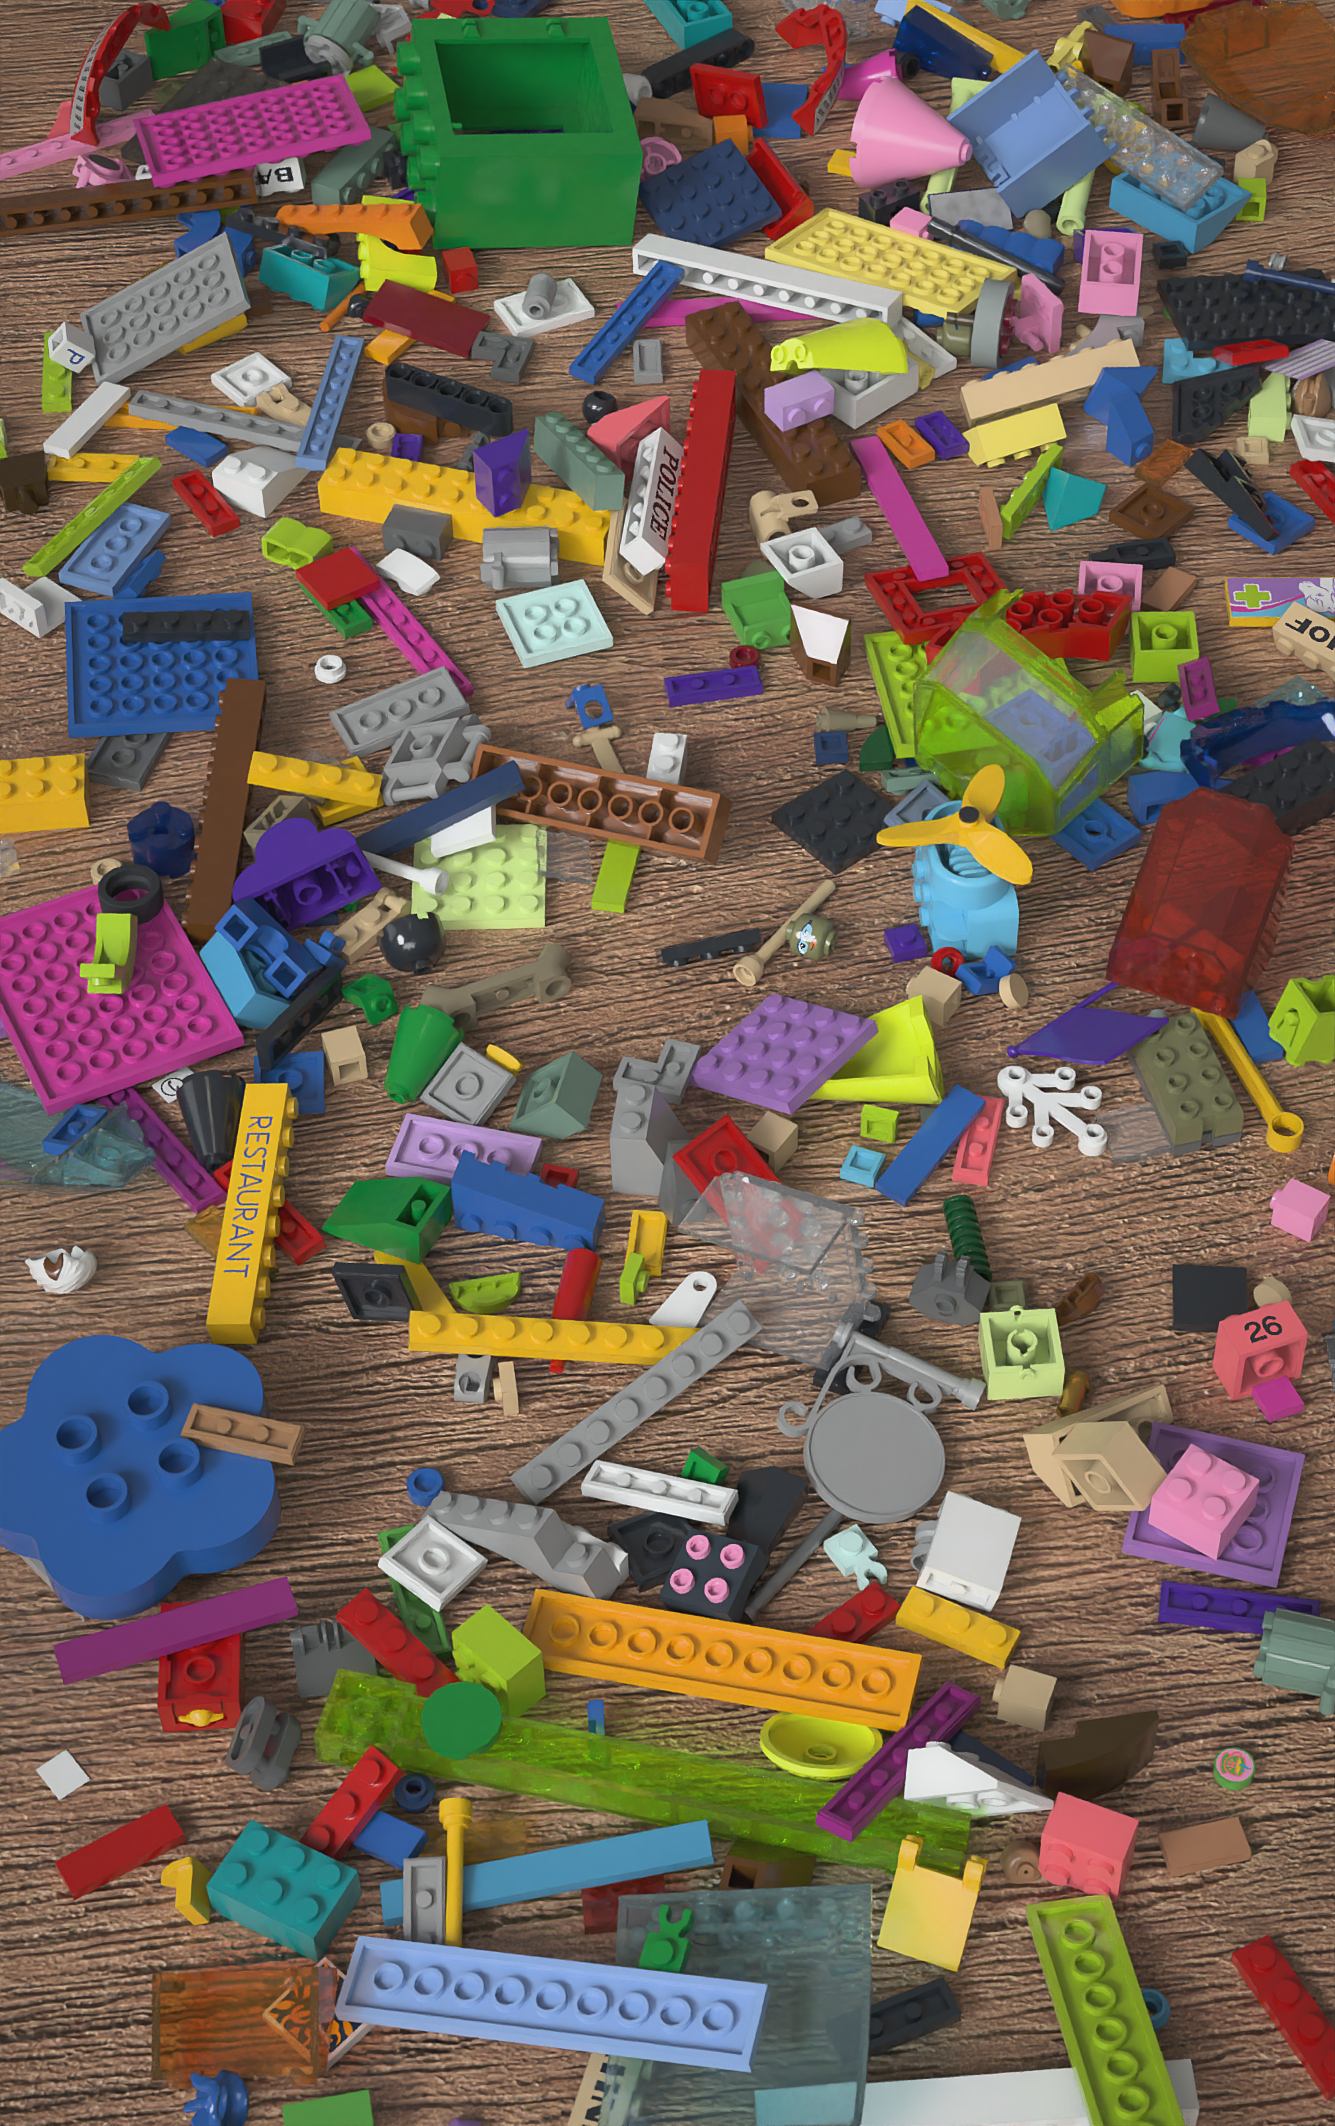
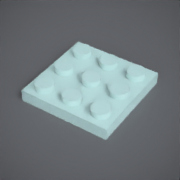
M584 579L495 600L496 611L523 668L613 647V637Z

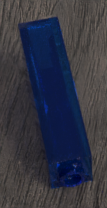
M917 4L903 16L892 49L896 48L900 51L915 53L920 60L921 70L950 80L955 77L985 81L989 77L993 69L990 66L994 57L992 53Z

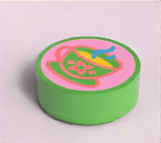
M1230 1747L1223 1749L1217 1754L1213 1766V1775L1220 1786L1228 1790L1237 1791L1245 1789L1253 1781L1255 1762L1247 1751Z

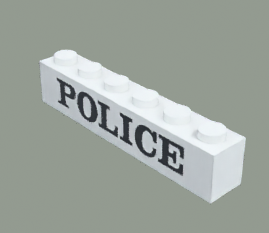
M662 427L639 442L619 553L644 576L652 570H658L665 565L666 555H668L669 535H671L672 515H675V496L678 495V477L681 476V458L684 456V448Z

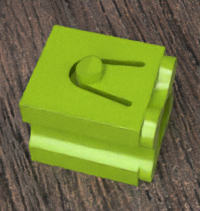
M1324 975L1320 981H1310L1304 977L1290 978L1268 1022L1270 1027L1269 1036L1284 1047L1286 1051L1285 1059L1293 1066L1302 1067L1307 1061L1331 1064L1335 1059V975Z

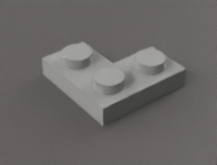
M667 1038L657 1063L623 1056L613 1079V1090L618 1091L619 1083L654 1085L666 1102L680 1105L690 1082L691 1071L700 1058V1045Z

